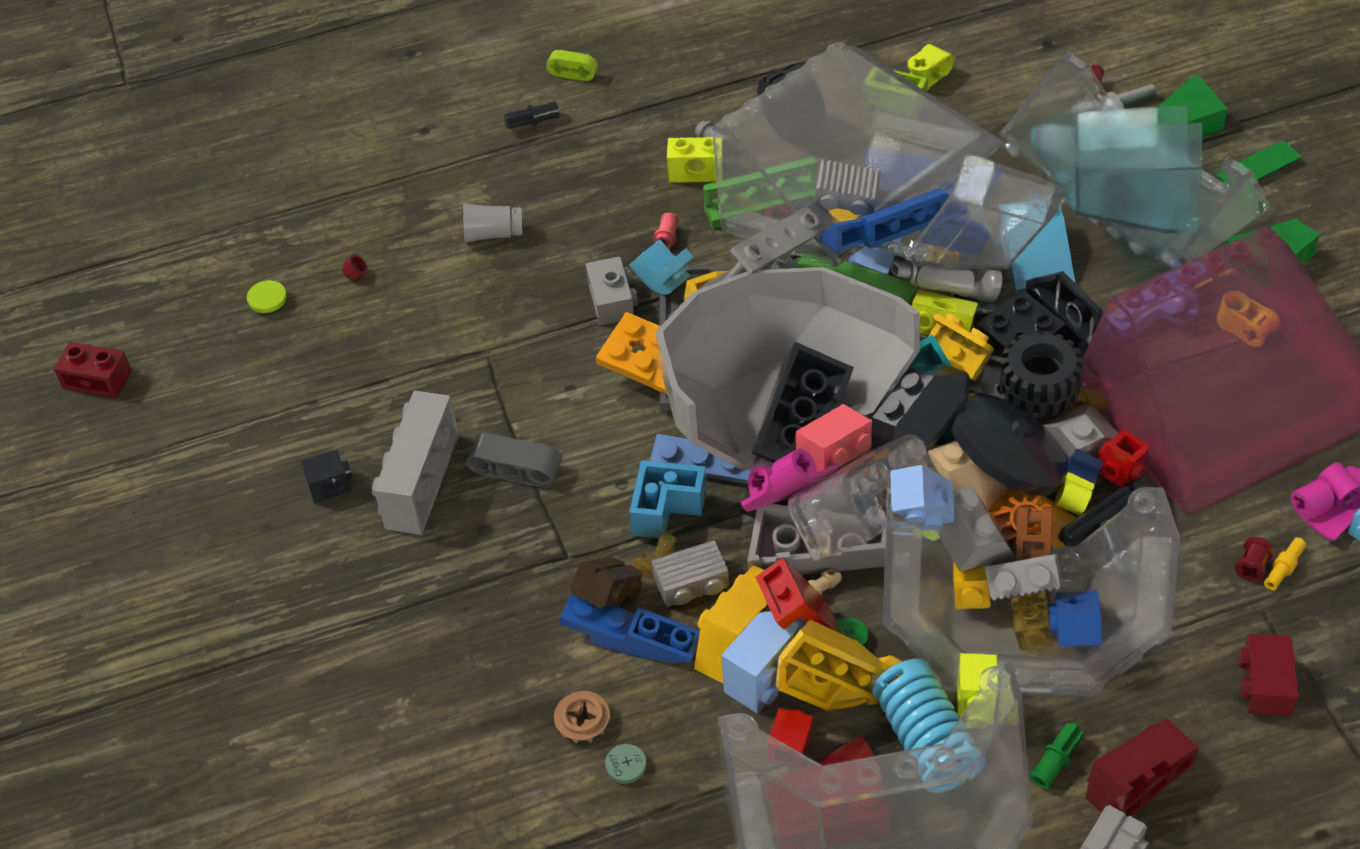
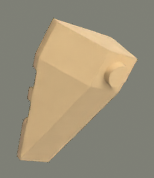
M957 441L928 450L925 467L952 481L953 490L972 487L988 510L993 506L994 501L998 497L1006 495L1011 490V488L1003 485L981 470L965 454Z

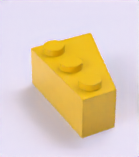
M753 565L744 575L740 574L736 578L733 586L727 592L724 591L720 594L716 604L710 610L706 609L703 611L697 625L700 629L694 670L724 684L721 655L759 613L771 611L755 578L764 569Z

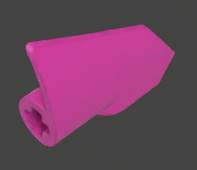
M796 449L775 461L772 467H754L748 476V488L751 497L741 502L742 507L748 512L776 503L836 470L839 464L836 462L826 470L817 472L811 455L803 449Z
M1340 462L1327 467L1316 480L1293 491L1290 497L1292 506L1299 516L1316 532L1330 541H1335L1351 525L1355 513L1360 508V468L1350 465L1345 468Z

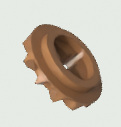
M589 691L571 693L564 697L555 709V726L563 739L566 737L570 738L576 744L579 740L592 742L593 738L597 735H603L607 724H610L609 706L596 693ZM586 708L589 719H586L581 726H578L577 718L575 717H580Z

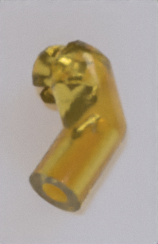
M1081 387L1078 399L1075 403L1070 404L1069 410L1077 408L1078 401L1085 402L1101 410L1107 405L1108 398L1091 387Z

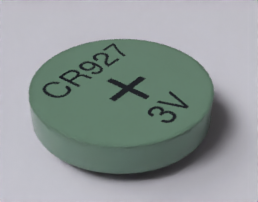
M618 745L606 756V772L615 782L621 784L633 783L639 780L646 771L645 754L635 745Z

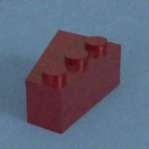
M1167 718L1155 725L1151 724L1139 735L1093 762L1091 774L1087 779L1088 787L1085 798L1100 813L1103 812L1106 805H1111L1124 812L1127 817H1132L1194 766L1199 746Z

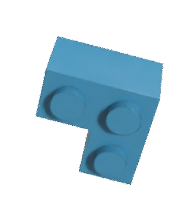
M641 460L629 511L632 536L665 539L670 513L702 516L707 494L706 468L703 466Z

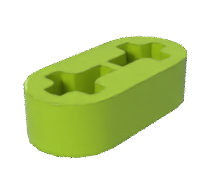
M555 50L546 62V67L552 75L557 77L590 81L598 69V63L595 58L587 54Z

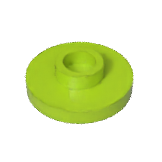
M272 280L255 284L247 293L249 307L258 313L276 311L284 305L287 299L284 286Z

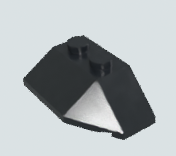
M1063 271L1027 280L1025 292L1066 323V326L1056 334L1064 336L1065 341L1071 340L1075 344L1074 348H1079L1083 361L1100 378L1103 377L1106 373L1113 329V321L1110 316Z
M944 363L911 368L872 417V443L868 452V463L890 473L891 470L900 469L901 466L912 463L926 454L928 450H931L952 423L956 413L961 411L968 402L969 374L966 371Z

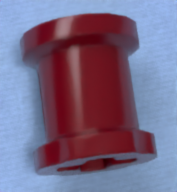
M1249 537L1243 545L1244 554L1242 559H1239L1235 564V573L1244 580L1260 582L1265 577L1264 567L1266 562L1273 557L1275 549L1266 539Z

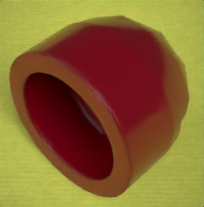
M353 254L343 264V275L347 279L358 280L368 272V265L362 257Z

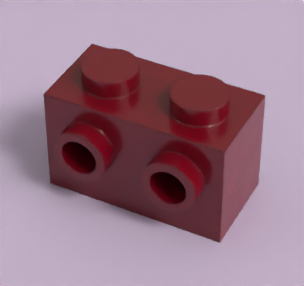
M73 342L68 343L54 367L55 374L63 389L115 398L120 394L132 372L124 351Z
M1248 634L1245 646L1239 647L1237 656L1238 668L1244 669L1245 677L1241 678L1240 696L1241 699H1247L1248 714L1292 716L1299 698L1292 636Z

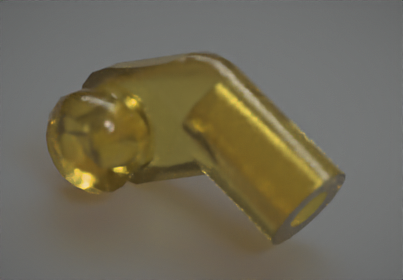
M661 533L655 552L649 557L644 553L638 555L634 560V567L641 570L644 576L652 575L651 560L672 554L676 538L671 534Z

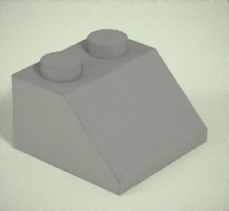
M972 487L953 490L955 522L942 524V528L936 531L958 570L1014 561L1016 558L1015 554Z

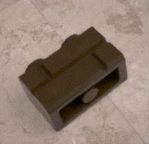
M614 557L582 562L579 564L572 582L571 594L583 600L588 599L589 603L599 608L631 600L634 601L642 589V582H640L642 571L631 565H625V562Z

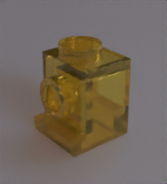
M1039 592L1037 594L1011 597L1014 631L1020 651L1054 646V635H1051L1050 608L1046 593Z

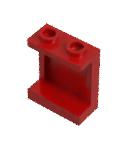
M783 557L755 577L776 623L783 630L799 618H802L806 623L809 620H813L842 634L826 599Z

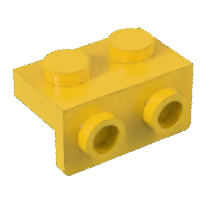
M936 313L933 319L937 323L929 336L934 335L953 367L966 371L969 374V378L976 381L995 350L987 343L989 337L975 328L968 332L962 328L963 322L947 313L945 318Z

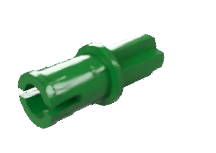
M1066 724L1052 745L1048 744L1045 746L1044 756L1029 774L1030 780L1038 787L1046 790L1049 789L1063 766L1067 767L1071 763L1070 756L1084 738V731L1077 724Z

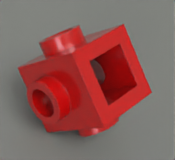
M1123 429L1111 441L1107 440L1099 449L1097 456L1103 461L1099 474L1119 488L1125 486L1131 480L1135 482L1146 470L1147 466L1143 463L1151 446Z

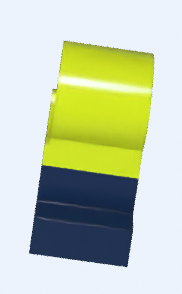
M1076 449L1068 460L1066 480L1057 491L1055 505L1077 516L1082 515L1091 498L1096 477L1101 471L1103 461Z

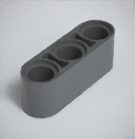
M479 433L465 463L470 470L480 475L547 488L552 485L563 457L557 449L548 445L491 433Z

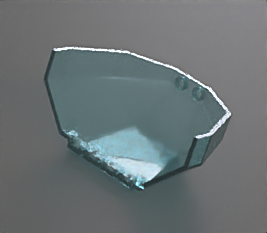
M1187 105L1077 112L1040 118L1037 120V126H1032L1031 147H1037L1039 157L1077 216L1166 234L1193 232L1198 228L1197 221H1199L1202 182V123L1187 124Z

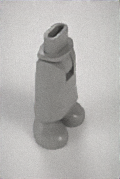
M907 258L905 262L893 261L891 265V272L897 277H903L907 283L922 288L953 293L965 298L969 296L985 303L994 302L999 296L1002 287L1001 271L992 270L991 262L987 261L977 263L973 272L964 263H946L923 258L915 260Z

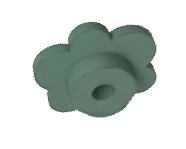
M972 297L964 299L978 303L976 315L986 316L998 308L992 303L981 302Z

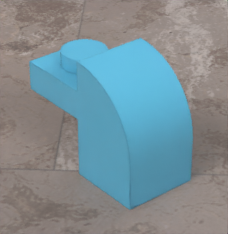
M659 239L629 266L649 288L665 295L671 293L690 277V274L687 272L689 268L685 264L694 256L687 248L677 256H674Z

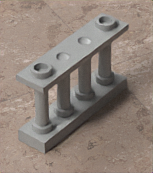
M805 207L732 247L730 252L738 259L737 264L734 268L705 283L701 289L746 271L752 274L757 270L794 268L796 263L789 256L793 250L824 233L827 228L808 207Z

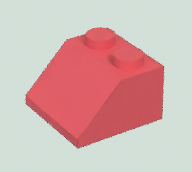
M844 404L796 431V449H803L811 455L817 472L826 470L836 462H838L839 467L871 448L872 420Z

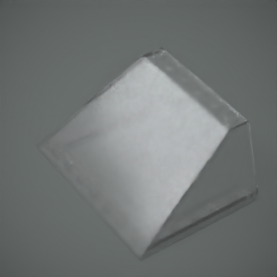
M842 42L834 43L828 46L827 50L819 56L810 58L806 62L807 64L800 69L789 72L786 78L779 83L768 86L765 92L758 97L747 100L743 107L737 111L723 116L722 121L712 127L720 226L723 232L748 239L805 207H808L827 229L832 224L869 215H855L849 210L838 208L827 210L821 207V205L813 204L821 160L823 159L826 161L831 160L832 162L837 161L839 164L843 162L845 165L850 164L851 166H862L868 169H879L881 177L874 212L935 189L943 190L1002 147L1003 144L1000 139L858 47L845 45ZM819 236L794 249L791 254L836 268L864 248L865 245L861 244L837 254L819 240Z

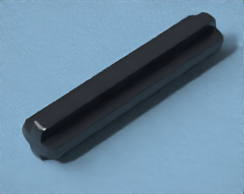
M1122 486L1061 528L1058 534L1059 540L1063 541L1066 546H1072L1095 530L1097 526L1099 527L1100 522L1111 519L1131 505L1136 498L1135 492L1131 491L1129 486Z

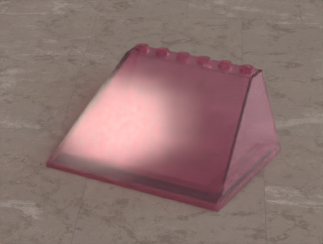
M1266 226L1110 297L1083 357L1080 395L1086 402L1090 401L1118 433L1125 429L1151 446L1143 463L1147 466L1146 470L1187 516L1360 431V352L1290 246L1269 226Z

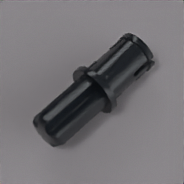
M556 101L534 107L528 105L527 109L505 114L504 121L509 129L532 124L534 127L537 126V123L560 118V112Z

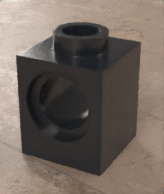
M338 450L301 461L314 504L351 492L348 479L353 478L348 460L341 461Z

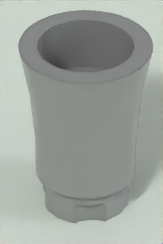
M463 203L465 243L493 238H511V235L522 236V208L510 209V206H485Z

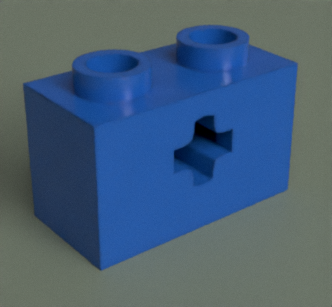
M1098 590L1056 592V603L1049 604L1051 635H1058L1059 647L1102 645Z

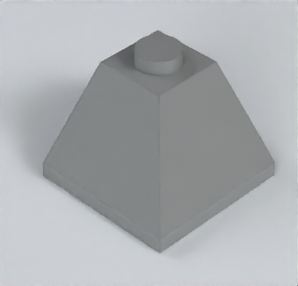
M1090 401L1042 424L1060 444L1067 461L1076 449L1100 459L1097 453L1101 446L1107 440L1111 441L1118 434Z

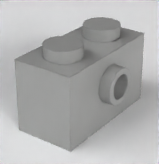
M620 256L585 263L588 285L599 326L619 322L625 312L634 315L633 306H638V299L635 288L629 289V285L632 284L629 267L623 268Z

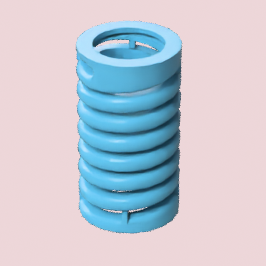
M910 659L894 665L880 675L873 685L872 693L879 700L881 709L886 713L887 720L892 725L895 734L898 735V740L904 746V750L908 757H910V761L924 787L931 792H941L954 788L972 777L983 764V756L978 748L973 747L974 741L972 737L967 734V729L961 723L958 713L954 711L951 701H948V696L942 690L940 682L935 679V674L929 663L924 659ZM903 674L902 676L898 677L897 679L889 683L896 676ZM960 760L962 761V762L959 763L958 765L953 766V767H951V768H948V767H950V766L956 764V763L959 762Z

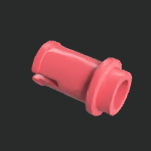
M665 213L661 217L659 229L654 233L653 239L654 242L660 239L670 249L676 243L675 232L679 224V218L673 213Z

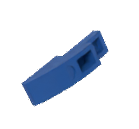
M572 594L569 596L559 622L560 625L591 636L589 643L641 658L668 662L690 663L700 634L698 629L639 607L636 613L614 605L599 608L589 603L588 599L583 600Z

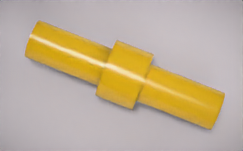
M1295 538L1285 552H1281L1275 559L1273 570L1264 581L1267 589L1276 590L1284 577L1292 574L1298 565V557L1307 546L1302 538Z

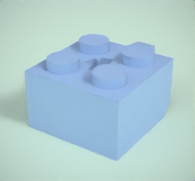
M771 611L759 613L721 655L724 693L757 714L765 705H771L779 693L776 687L778 658L805 626L806 622L799 618L783 630L776 623Z

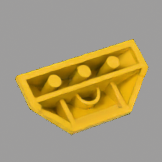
M809 620L778 658L776 687L784 693L826 711L851 708L863 703L873 705L879 703V700L872 693L873 685L889 667L858 641L813 620ZM899 676L893 678L889 683L897 679Z

